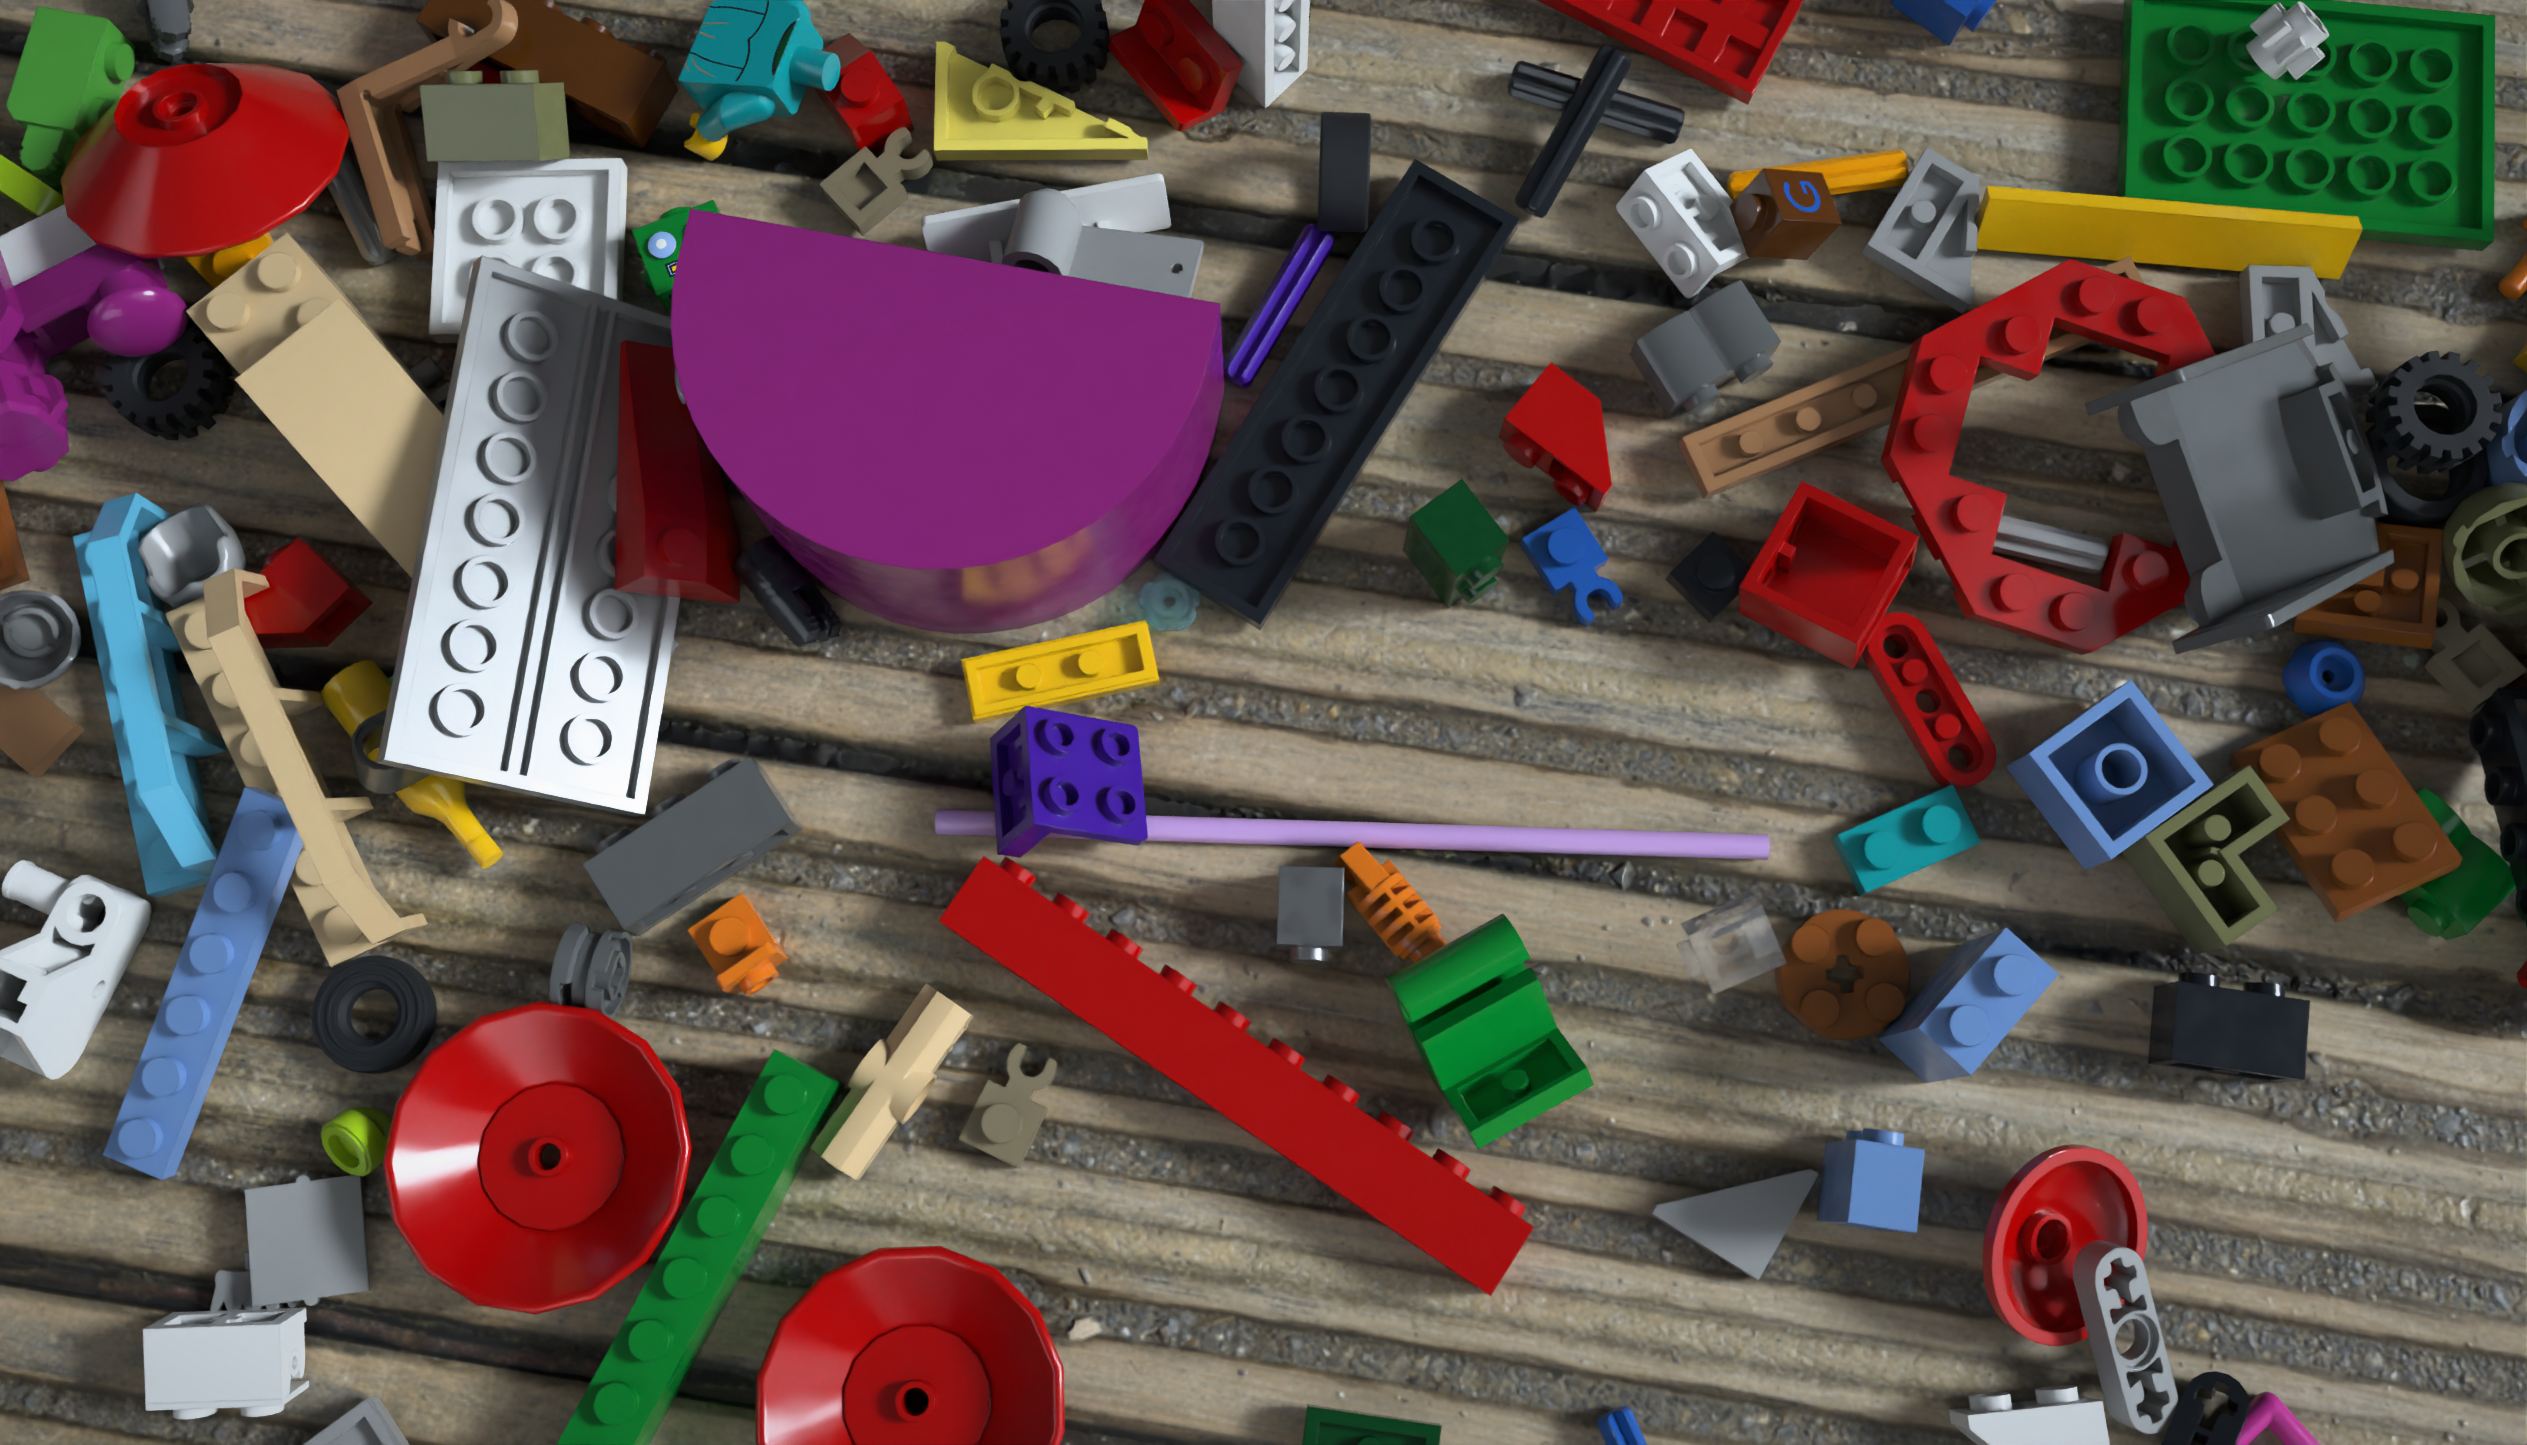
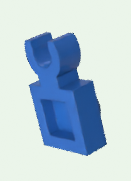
M1575 507L1522 538L1520 547L1552 596L1569 588L1574 596L1572 600L1573 614L1583 626H1589L1596 618L1593 611L1587 605V598L1589 596L1600 595L1604 597L1613 611L1620 607L1623 597L1619 587L1610 579L1599 577L1596 573V570L1606 565L1609 558Z

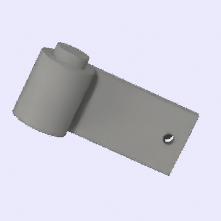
M1044 188L1026 193L1020 199L1003 254L1002 264L1191 298L1204 244L1203 240L1083 226L1076 206L1070 202L1065 194L1054 189Z

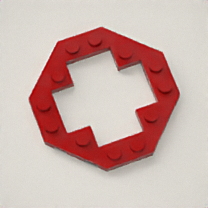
M2069 259L1929 332L1912 343L1882 452L1881 462L1892 482L1898 481L1915 512V514L1911 515V518L1934 560H1941L1957 590L1953 593V596L1966 618L2084 655L2102 648L2185 602L2184 594L2189 586L2190 577L2175 537L2172 548L2127 533L2113 536L2099 589L1992 554L2007 494L1949 475L1978 365L2026 381L2034 379L2040 374L2052 326L2157 361L2158 364L2154 378L2216 356L2186 298Z

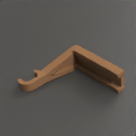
M488 0L487 5L491 7L493 17L491 23L474 34V29L450 18L448 37L363 75L336 90L384 247L392 250L396 248V251L412 257L417 255V258L423 261L433 257L435 219L402 111L412 113L421 106L419 85L444 84V71H466L472 65L512 41L518 28V16L515 8L505 0Z

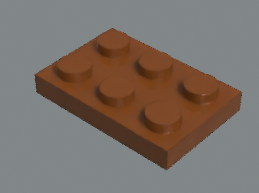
M2351 701L2231 754L2229 765L2235 772L2250 765L2290 818V820L2275 829L2274 832L2335 923L2450 873L2460 866L2463 859Z

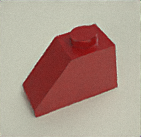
M850 33L822 49V51L838 55L841 66L840 76L835 88L831 91L814 88V90L857 152L866 146L875 155L885 149L887 138L895 130L906 127L910 133L914 131L903 96L870 49Z

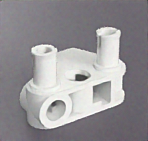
M21 860L5 876L2 883V895L49 915L39 934L0 950V1057L54 1080L65 1075L82 1055L146 932L151 917V906L148 901L139 897L134 892L118 888L91 875H81L69 881L37 867L30 861ZM105 907L104 921L98 926L99 914Z

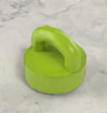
M369 1107L345 1109L323 1125L321 1131L322 1145L332 1161L343 1171L351 1175L365 1176L383 1162L392 1118L384 1112Z

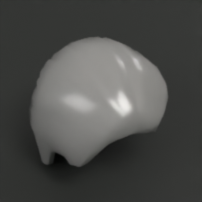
M195 504L163 519L142 538L138 546L139 554L148 570V576L145 579L146 583L156 596L174 608H179L204 597L203 581L233 568L246 571L245 553L236 532L212 506L206 504Z
M19 590L0 594V684L15 690H37L50 684L66 673L79 653L81 632L75 613L63 599L52 593Z

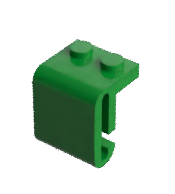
M1504 914L1498 915L1385 977L1429 1076L1477 1149L1594 1085L1587 1066L1557 1028L1539 979L1530 967L1526 969L1524 961L1530 959V956L1517 931Z

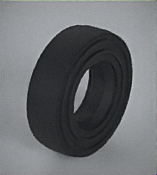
M379 955L357 958L334 970L319 988L312 1008V1028L316 1041L323 1052L341 1067L367 1074L390 1072L414 1060L430 1041L437 1020L435 995L425 977L417 969L404 961ZM375 989H383L394 997L398 1005V1019L394 1028L386 1036L377 1040H366L358 1035L353 1028L351 1021L352 1009L355 1002L364 993Z

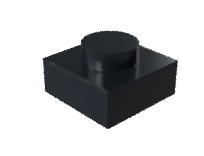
M1713 531L1668 574L1665 580L1711 623L1739 596V586L1751 567Z

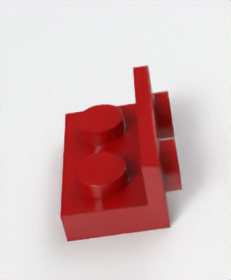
M1144 0L1136 24L1112 35L1107 46L1134 81L1179 132H1183L1224 111L1244 66L1190 0Z

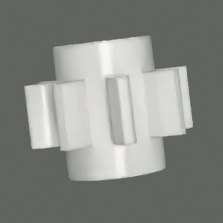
M2300 1L2288 11L2280 2H2277L2250 24V27L2257 36L2246 45V48L2257 65L2275 80L2287 70L2297 80L2325 57V54L2317 46L2329 37V33L2313 11Z

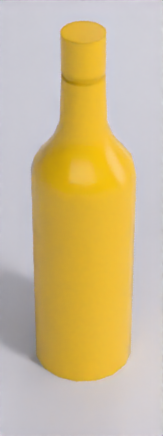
M373 660L360 661L343 669L324 686L321 692V697L326 707L351 738L358 725L366 719L386 710L388 706L391 685L387 681L388 677ZM379 748L374 749L367 757L377 762ZM429 775L409 787L395 792L406 807L416 814L435 818L444 823L460 843L467 848V851L482 869L492 866L503 856L501 849L487 834L469 809L465 798L464 781Z

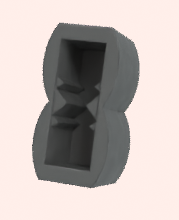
M1739 280L1707 297L1688 311L1665 321L1635 341L1629 355L1668 416L1685 408L1689 415H1692L1720 397L1721 394L1717 389L1720 385L1735 378H1738L1741 384H1746L1771 368L1773 362L1770 357L1776 351L1781 340L1742 280Z

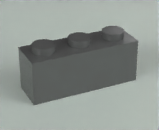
M750 756L743 761H740L739 758H733L718 765L706 776L705 779L708 782L706 785L687 797L685 794L680 793L664 800L651 811L652 820L633 832L629 829H623L608 836L596 846L597 855L583 863V866L624 930L639 936L803 830L764 768Z

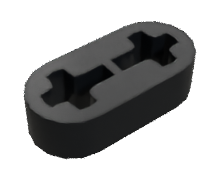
M2213 1371L2204 1372L2196 1376L2186 1387L2161 1445H2193L2194 1441L2203 1445H2238L2245 1429L2249 1412V1400L2246 1390L2239 1381L2229 1374ZM2216 1391L2224 1393L2228 1396L2227 1407L2235 1412L2234 1416L2221 1413L2212 1431L2201 1427L2204 1421L2205 1404L2197 1399L2202 1397L2211 1400Z

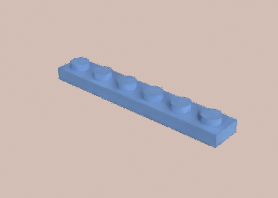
M245 787L103 1153L108 1158L160 1180L176 1175L303 846L301 837L282 797L258 787Z

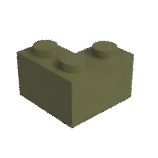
M2250 765L2213 782L2214 785L2121 852L2195 954L2226 947L2278 911V908L2238 855L2290 820V818Z

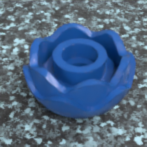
M2314 640L2298 646L2282 674V681L2286 687L2288 698L2297 705L2300 711L2311 716H2317L2348 701H2351L2353 706H2355L2365 690L2366 677L2362 662L2348 647L2332 640ZM2323 672L2330 675V683L2323 680Z

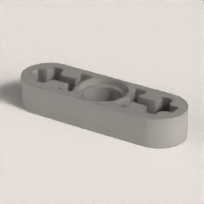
M2103 1240L2090 1242L2080 1250L2075 1259L2073 1280L2107 1409L2117 1422L2146 1434L2161 1432L2171 1423L2178 1406V1395L2144 1264L2140 1256L2129 1248ZM2111 1262L2114 1263L2115 1270L2111 1271ZM2106 1277L2108 1286L2104 1285V1278ZM2131 1319L2135 1326L2134 1342L2126 1352L2119 1354L2115 1344L2117 1331L2125 1321ZM2143 1387H2145V1388L2147 1389V1394H2145V1395H2144ZM2137 1404H2139V1406H2140V1410H2139V1411L2137 1410V1406H2136Z

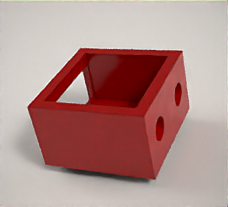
M1801 481L1739 586V614L1853 670L1914 564L1919 536Z

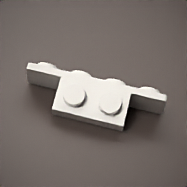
M1160 173L1060 191L1076 206L1083 226L1139 233L1167 229L1171 226L1164 177ZM1020 199L924 216L921 219V225L927 250L1002 264L1003 254Z

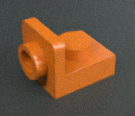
M740 893L687 929L717 974L715 981L721 990L732 995L743 991L745 996H749L760 991L778 977L779 973L775 967L788 959L749 898L743 893Z

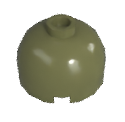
M2506 482L2481 488L2463 499L2446 521L2442 533V565L2459 592L2467 601L2478 607V604L2494 607L2499 613L2510 614L2527 610L2525 577H2527V483Z

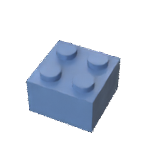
M2132 680L2100 698L2006 766L2007 770L2084 870L2112 860L2214 785Z

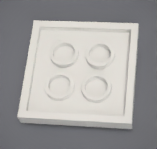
M622 158L555 159L544 161H438L429 335L437 343H458L473 263L481 255L623 302L628 168Z

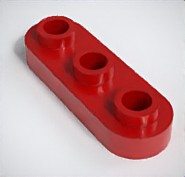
M1893 612L1884 615L1862 653L1866 665L1932 777L1945 787L1951 785L1956 790L1975 786L1985 780L1995 767L1997 754L1992 738L1923 623L1907 613ZM1884 640H1894L1901 646V658H1892L1886 654L1883 648ZM1917 694H1926L1932 699L1934 703L1932 713L1922 712L1917 707L1915 701ZM1950 748L1959 749L1964 753L1966 757L1965 768H1956L1950 763L1948 759Z

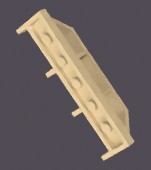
M233 568L203 581L204 597L167 612L165 616L245 786L258 787L282 797L303 842L301 852L290 877V882L330 967L337 966L417 930L428 923L423 913L399 918L375 889L344 823L346 820L373 809L369 797L332 798L295 719L296 716L325 703L320 692L280 687L249 621L244 606V598L269 588V583L265 575Z

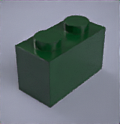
M1461 479L1410 516L1403 551L1444 605L1449 608L1462 598L1468 605L1472 604L1498 583L1494 576L1504 567L1501 561L1510 539L1463 479Z

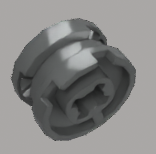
M579 922L570 924L561 938L553 961L550 977V1003L598 1010L613 1019L625 997L630 978L633 945L628 931L611 928L606 930L604 934L591 933L587 924Z

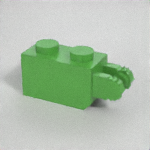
M37 6L6 107L14 120L26 129L21 144L23 150L19 151L21 153V157H19L22 161L21 165L34 173L38 178L41 177L40 180L59 192L62 191L61 177L76 142L120 99L125 81L131 77L134 70V51L136 47L108 18Z

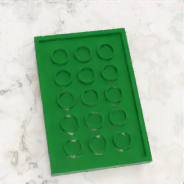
M2124 0L2117 180L2118 197L2356 216L2359 218L2363 229L2359 237L2361 240L2483 251L2494 242L2495 15L2335 0ZM2300 1L2313 11L2329 33V37L2317 46L2325 54V57L2297 80L2288 70L2275 80L2257 65L2246 48V45L2257 36L2250 27V24L2277 2H2280L2288 11Z

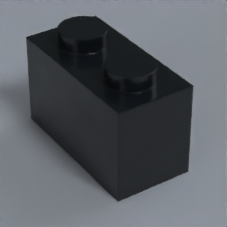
M2193 972L2179 973L2178 981L2154 986L2148 1064L2274 1083L2305 1080L2310 1001L2285 997L2286 987L2282 985L2245 982L2242 991L2220 987V977Z

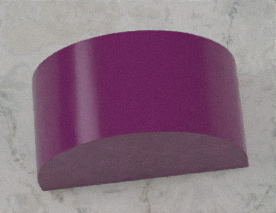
M690 208L672 288L670 325L674 362L687 407L696 428L711 454L776 541L803 567L811 578L841 599L863 611L891 622L923 630L948 633H992L1020 629L1050 621L1088 605L1109 593L1136 573L1162 547L1196 495L1209 464L1225 393L1220 303Z

